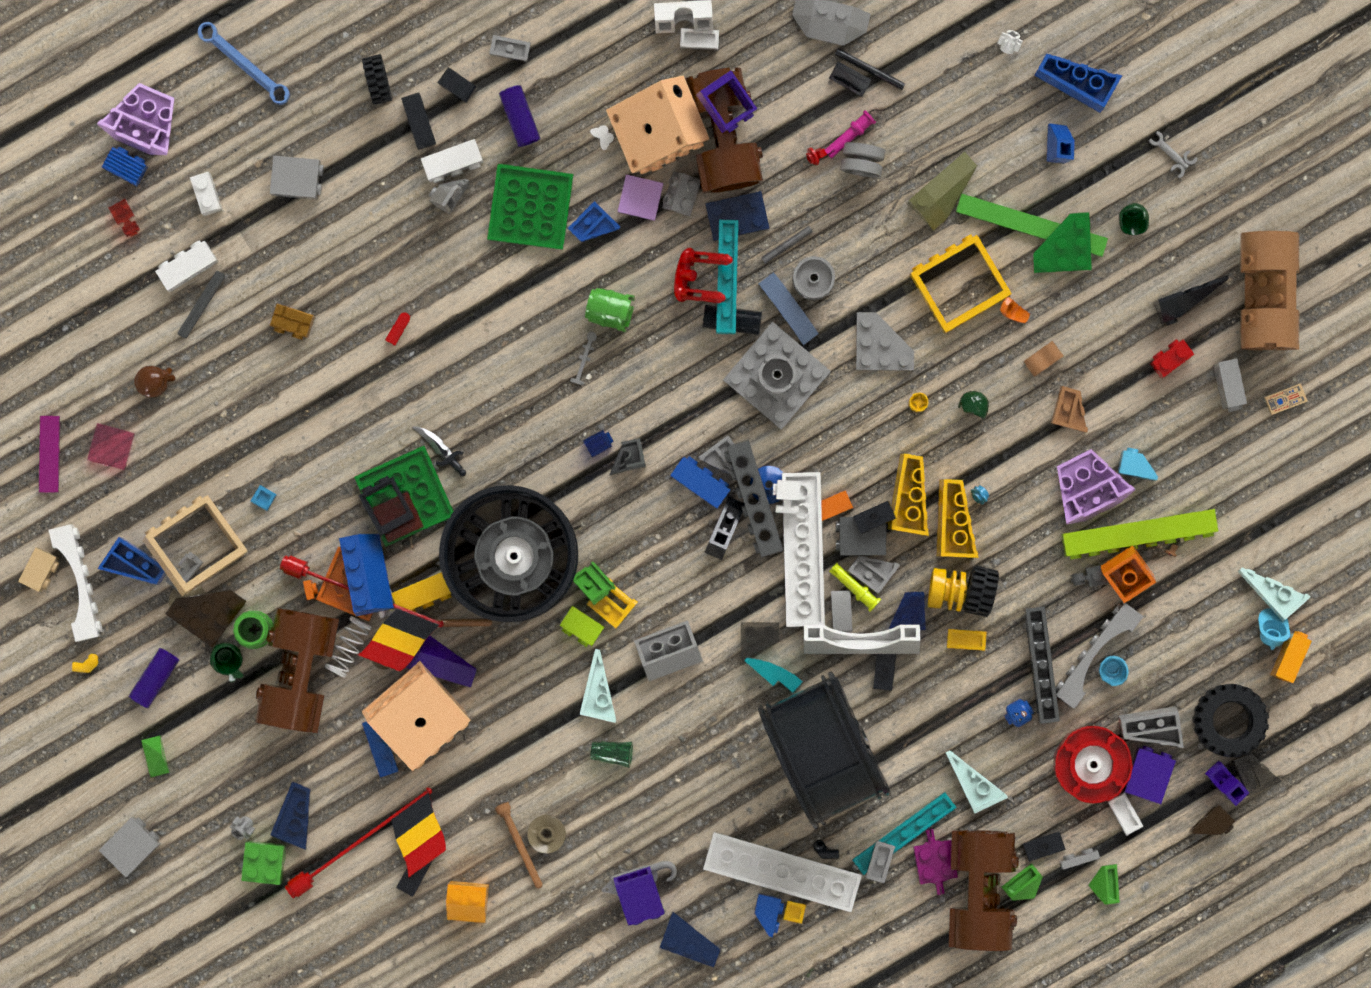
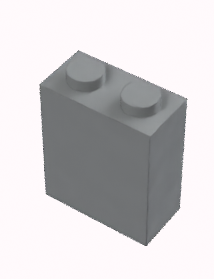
M273 155L270 194L272 196L317 200L318 195H321L322 184H319V178L323 176L324 165H321V161L317 159Z
M1238 359L1214 364L1213 367L1223 410L1228 409L1229 412L1243 409L1242 406L1247 404Z
M131 817L99 850L125 877L130 876L161 844L158 841L160 837L154 831L149 832L145 828L146 823L139 817L137 819Z

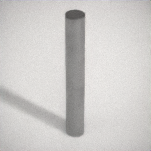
M807 226L761 257L765 264L812 233V229Z

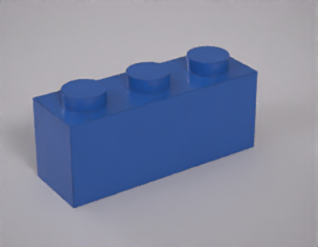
M690 456L687 459L683 457L670 476L718 509L730 492L729 484L721 478L717 481L712 477L714 473L707 468L700 469L696 466L698 462Z

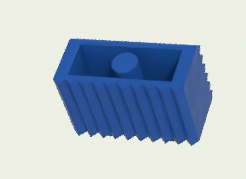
M112 147L102 168L138 187L148 169V166L144 164L145 160L138 156L134 158L128 156L129 151L118 147V149Z

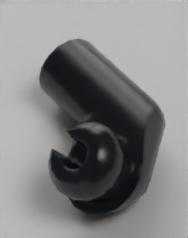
M815 841L813 848L820 858L839 859V849H829L824 844V841Z

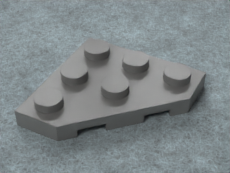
M857 312L856 370L914 371V351L877 313Z

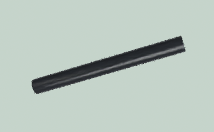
M839 48L835 53L837 57L903 90L904 82Z

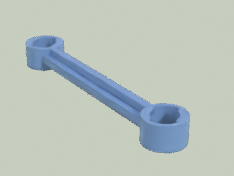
M204 22L199 26L198 36L206 43H212L270 93L274 103L282 105L288 102L290 92L287 87L282 84H276L221 37L214 24ZM206 26H211L213 29V37L210 39H204L201 32ZM278 88H283L285 91V99L282 101H276L274 97V91Z

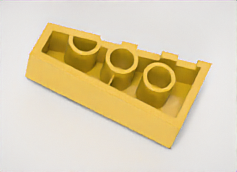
M900 454L891 505L897 519L888 522L887 529L929 536L922 456Z
M939 480L936 556L979 558L976 551L975 537L972 531L963 480Z

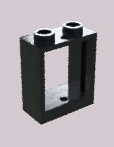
M388 476L378 480L379 484L374 487L369 485L361 490L362 493L358 495L380 536H384L415 519L394 477L389 478ZM392 485L406 513L382 526L367 498Z

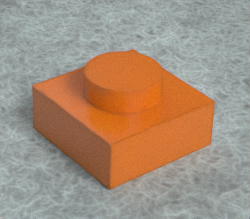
M312 580L303 581L307 600L316 599V594H318L317 584L313 583Z

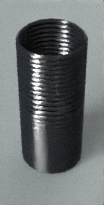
M705 304L702 328L715 330L717 306ZM736 308V332L759 335L762 311Z

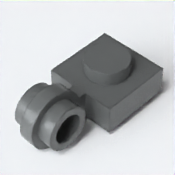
M1101 565L1085 568L1087 576H1083V573L1073 574L1072 579H1070L1074 586L1085 584L1084 580H1088L1089 587L1108 584V580L1102 573Z

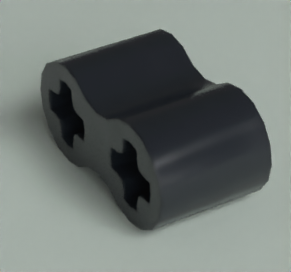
M449 67L437 82L441 87L466 104L477 90L474 84Z

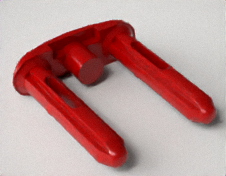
M686 248L680 256L675 272L674 295L679 302L692 300L721 303L725 301L726 297L722 292L689 289L690 287L687 284L688 281H695L697 278V272L690 270L691 266H694V262L729 265L732 263L733 258L728 254L694 251L692 248ZM705 256L708 257V259H701L700 257ZM694 294H702L701 297L693 296Z

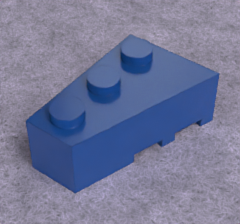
M123 537L117 538L98 567L100 570L160 585L166 576V573L156 559Z

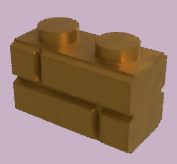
M276 304L270 326L274 327L273 331L284 334L287 331L292 333L291 337L303 340V337H309L315 316Z

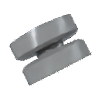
M846 142L843 154L850 158L842 159L840 170L862 177H881L883 167L875 162L884 160L886 150L873 145Z
M811 256L803 259L794 269L792 280L795 290L800 296L808 300L824 298L834 286V268L822 257ZM813 274H816V275H817V277H816L817 280H816V281H812V280L810 279V276H812Z

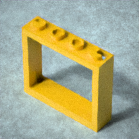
M970 234L962 239V244L958 246L953 244L945 249L946 253L939 256L937 253L928 259L929 263L924 266L920 263L912 268L913 272L910 276L944 334L1012 295L978 235L973 237ZM975 244L1002 291L946 323L919 275Z

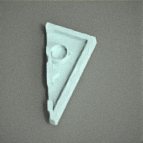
M1242 567L1238 571L1282 621L1286 620L1310 598L1308 594L1299 593L1293 590L1294 588L1284 586L1269 577L1264 578L1257 575L1255 571Z
M595 649L580 715L616 723L601 652Z
M950 750L945 752L974 813L1008 798L1004 792Z

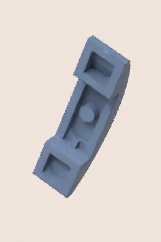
M774 272L758 283L803 345L819 334Z

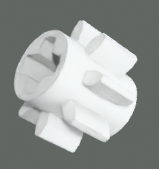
M1008 30L1006 33L1002 32L997 44L1001 45L1000 49L1004 53L1013 54L1014 51H1019L1023 40L1019 39L1020 35L1016 31Z

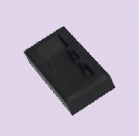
M839 61L829 79L861 97L871 79Z
M889 501L853 516L860 534L897 519Z
M877 654L873 689L892 691L896 654Z
M1060 831L1023 843L1029 862L1066 850Z

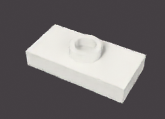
M681 28L680 48L718 50L719 30L694 31V29Z
M1125 792L1107 801L1126 836L1143 827Z

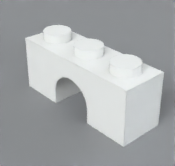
M711 0L654 3L656 33L675 32L676 23L683 20L690 21L694 26V31L713 30Z

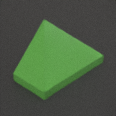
M161 736L141 740L150 778L170 773Z
M1031 863L1001 887L1011 900L1034 899L1041 883L1042 875Z
M1117 864L1101 866L1088 885L1105 905L1120 903Z

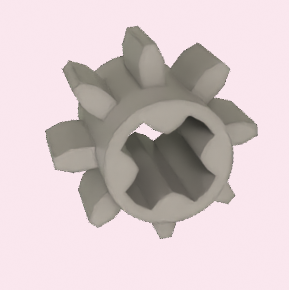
M236 816L230 825L232 835L239 840H242L244 837L248 840L255 830L253 828V821L247 816H242L241 818Z

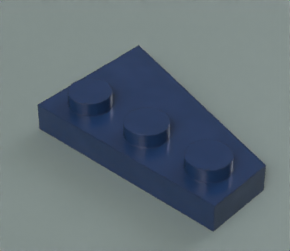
M296 782L291 783L270 834L305 850L307 849L310 788Z
M672 912L660 948L714 968L720 948L675 912Z

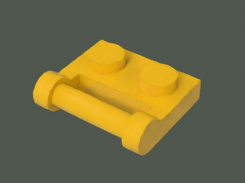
M618 587L610 590V592L627 605L624 610L607 596L595 605L590 600L587 603L590 608L615 628L620 625L638 603L635 599L632 600Z

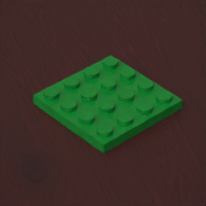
M497 164L487 240L563 250L574 174Z
M425 446L354 477L360 491L369 485L372 487L378 485V480L383 477H394L415 516V519L381 536L385 547L449 519L454 512ZM392 485L367 498L382 526L406 513Z

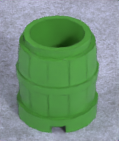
M602 288L592 289L586 306L585 318L589 322L601 325L602 327L616 328L618 331L626 332L625 327H629L634 309L630 304L631 301H635V296Z
M250 610L244 612L234 623L233 633L235 639L246 648L258 649L264 647L269 643L267 642L268 631L273 627V621L267 614L261 611ZM253 624H256V627H260L257 635L250 632Z

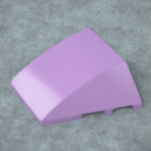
M139 83L97 125L115 140L149 155H167L174 98Z
M1092 449L1057 466L1066 525L1085 522L1119 505L1135 491L1134 487L1112 470Z

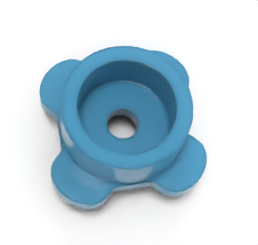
M979 485L971 489L972 497L977 503L983 505L984 502L988 501L989 493L983 486Z

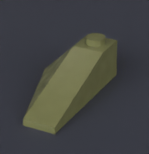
M966 152L962 153L908 201V204L933 231L948 218L977 165Z

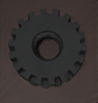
M381 54L362 58L366 82L373 105L392 101L389 81Z

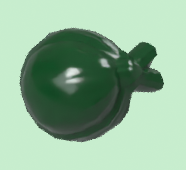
M231 643L216 645L210 654V665L217 673L229 676L230 682H235L236 678L240 679L243 677L242 672L239 670L243 662L240 649Z

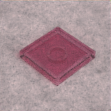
M97 423L87 460L125 470L135 433Z

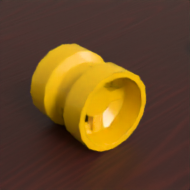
M919 392L913 394L908 403L912 411L922 412L927 408L929 402L927 396Z

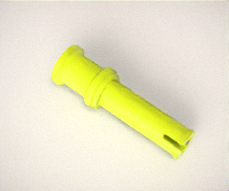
M838 563L829 571L856 595L857 601H861L868 607L869 612L881 601L880 598H876L869 591L868 587H863Z

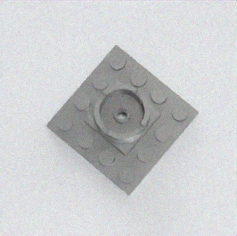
M772 322L723 381L778 428L782 429L831 371ZM774 372H780L781 377L775 378Z

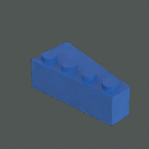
M1050 54L1045 55L1034 76L1099 113L1105 108L1123 76L1108 73L1102 69H1094L1085 64H1077L1071 62V60Z

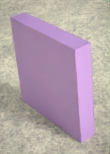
M626 175L618 213L655 221L663 183Z

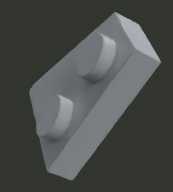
M727 435L698 458L731 475L730 470L734 468L732 462H727L724 451L728 450V445L734 443ZM739 457L736 464L739 467H744L747 464V460L744 457Z
M858 556L847 572L878 595L900 564Z

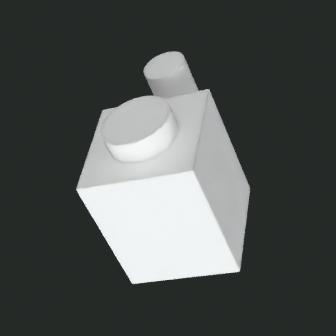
M777 480V484L773 483V495H776V499L784 500V505H776L775 513L799 514V506H791L792 500L800 501L801 481Z

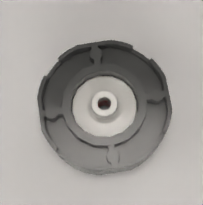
M508 517L490 524L482 532L475 547L474 557L481 579L493 590L506 595H521L539 588L550 575L554 563V552L548 534L535 522L522 517ZM513 553H517L518 555L517 559L515 560L511 558V555Z

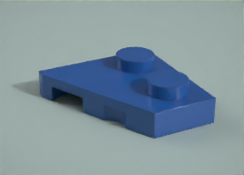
M594 201L568 227V230L580 242H584L619 230L621 227Z

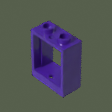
M729 71L696 94L722 133L726 130L729 133L739 127L737 124L742 119L744 122L748 121L754 116L753 112L757 110V107L732 71ZM726 83H728L746 110L727 124L707 97Z

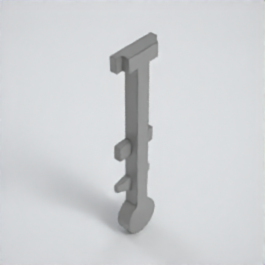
M595 332L587 334L588 343L582 346L586 349L584 355L579 356L582 361L576 379L571 378L570 382L583 386L584 382L580 381L585 362H590L591 358L587 356L589 350H594L591 344L597 338Z

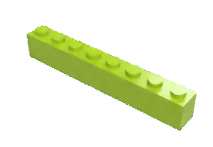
M1215 509L1064 533L1061 534L1064 555L1065 557L1070 556V560L1082 558L1081 554L1089 553V557L1101 555L1100 551L1108 550V554L1119 552V548H1129L1132 545L1135 549H1138L1140 544L1152 547L1157 546L1158 541L1170 544L1176 543L1177 538H1183L1184 541L1194 540L1195 535L1201 534L1203 538L1213 537L1214 532H1219Z

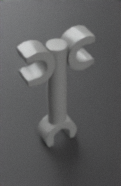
M1157 131L1155 134L1159 137V141L1154 142L1150 139L1149 144L1159 146L1177 163L1171 167L1170 171L1172 172L1175 168L1180 169V174L1177 177L1180 179L1189 165L1195 164L1198 158L1196 157L1193 161H1189L1187 159V155L1190 153L1189 150L1183 154L1182 158L1163 141L1162 133Z

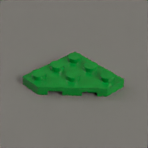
M1089 212L1069 213L1041 246L1033 253L1034 273L1092 270Z

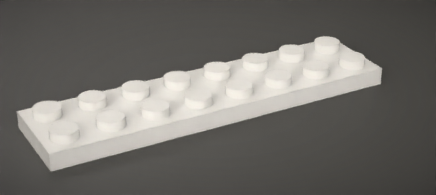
M820 472L782 473V480L801 481L800 501L792 500L791 506H799V514L783 513L786 627L825 625Z
M716 832L713 833L703 870L848 912H852L862 877L861 874Z

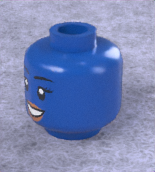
M1018 699L1006 707L1007 714L1004 716L1009 725L1014 724L1016 727H1021L1032 720L1034 711L1027 700Z

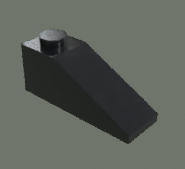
M728 497L704 553L720 560L723 559L743 513L742 506L745 503Z

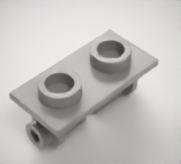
M189 552L178 563L182 568L180 570L176 568V570L187 583L195 572L199 570L203 562L195 554ZM167 576L168 579L166 580V582H167L170 586H173V587L176 589V587L174 586V584L171 582V580H170L169 577Z

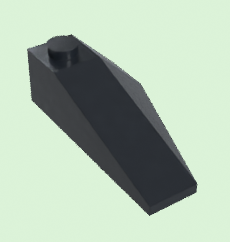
M1228 275L1204 283L1201 286L1192 287L1184 292L1180 291L1156 300L1154 306L1160 323H1166L1167 326L1177 323V318H1180L1229 279Z

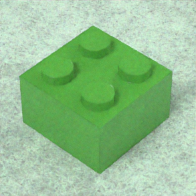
M252 841L245 842L241 881L275 885L282 884L286 845Z

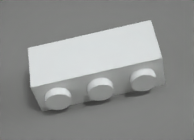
M475 139L421 158L429 182L433 181L434 184L444 181V177L448 175L455 177L462 174V170L468 168L474 170L481 167V163H484Z
M199 240L190 246L191 249L187 252L181 251L174 256L175 259L171 262L165 261L158 266L159 269L155 272L167 291L175 290L218 263V260L205 241L201 242Z

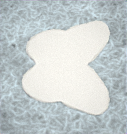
M603 125L590 130L593 136L600 138V146L603 150H606L609 143L614 139L613 134L608 133L607 126Z

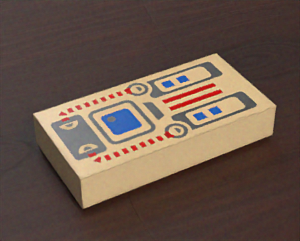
M1301 384L1264 397L1271 415L1308 401Z

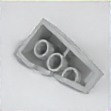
M461 179L439 184L429 194L430 203L450 215L469 186L470 181Z

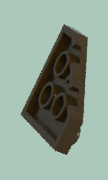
M231 589L221 592H210L196 596L176 598L165 614L210 647H213L247 601Z

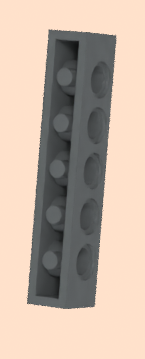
M749 439L728 445V450L724 451L727 462H732L734 468L730 472L733 481L737 480L739 484L736 491L739 499L743 498L745 503L742 506L744 516H749L751 522L747 526L750 535H755L756 542L753 543L756 554L760 553L761 557L783 551ZM739 457L746 458V466H737V459ZM749 475L753 478V482L751 485L746 486L742 483V478ZM756 494L759 500L757 503L751 504L748 502V496ZM762 512L764 514L763 521L756 522L753 519L754 514ZM767 530L770 533L769 539H760V532Z
M1045 606L1024 609L1038 723L1059 722Z

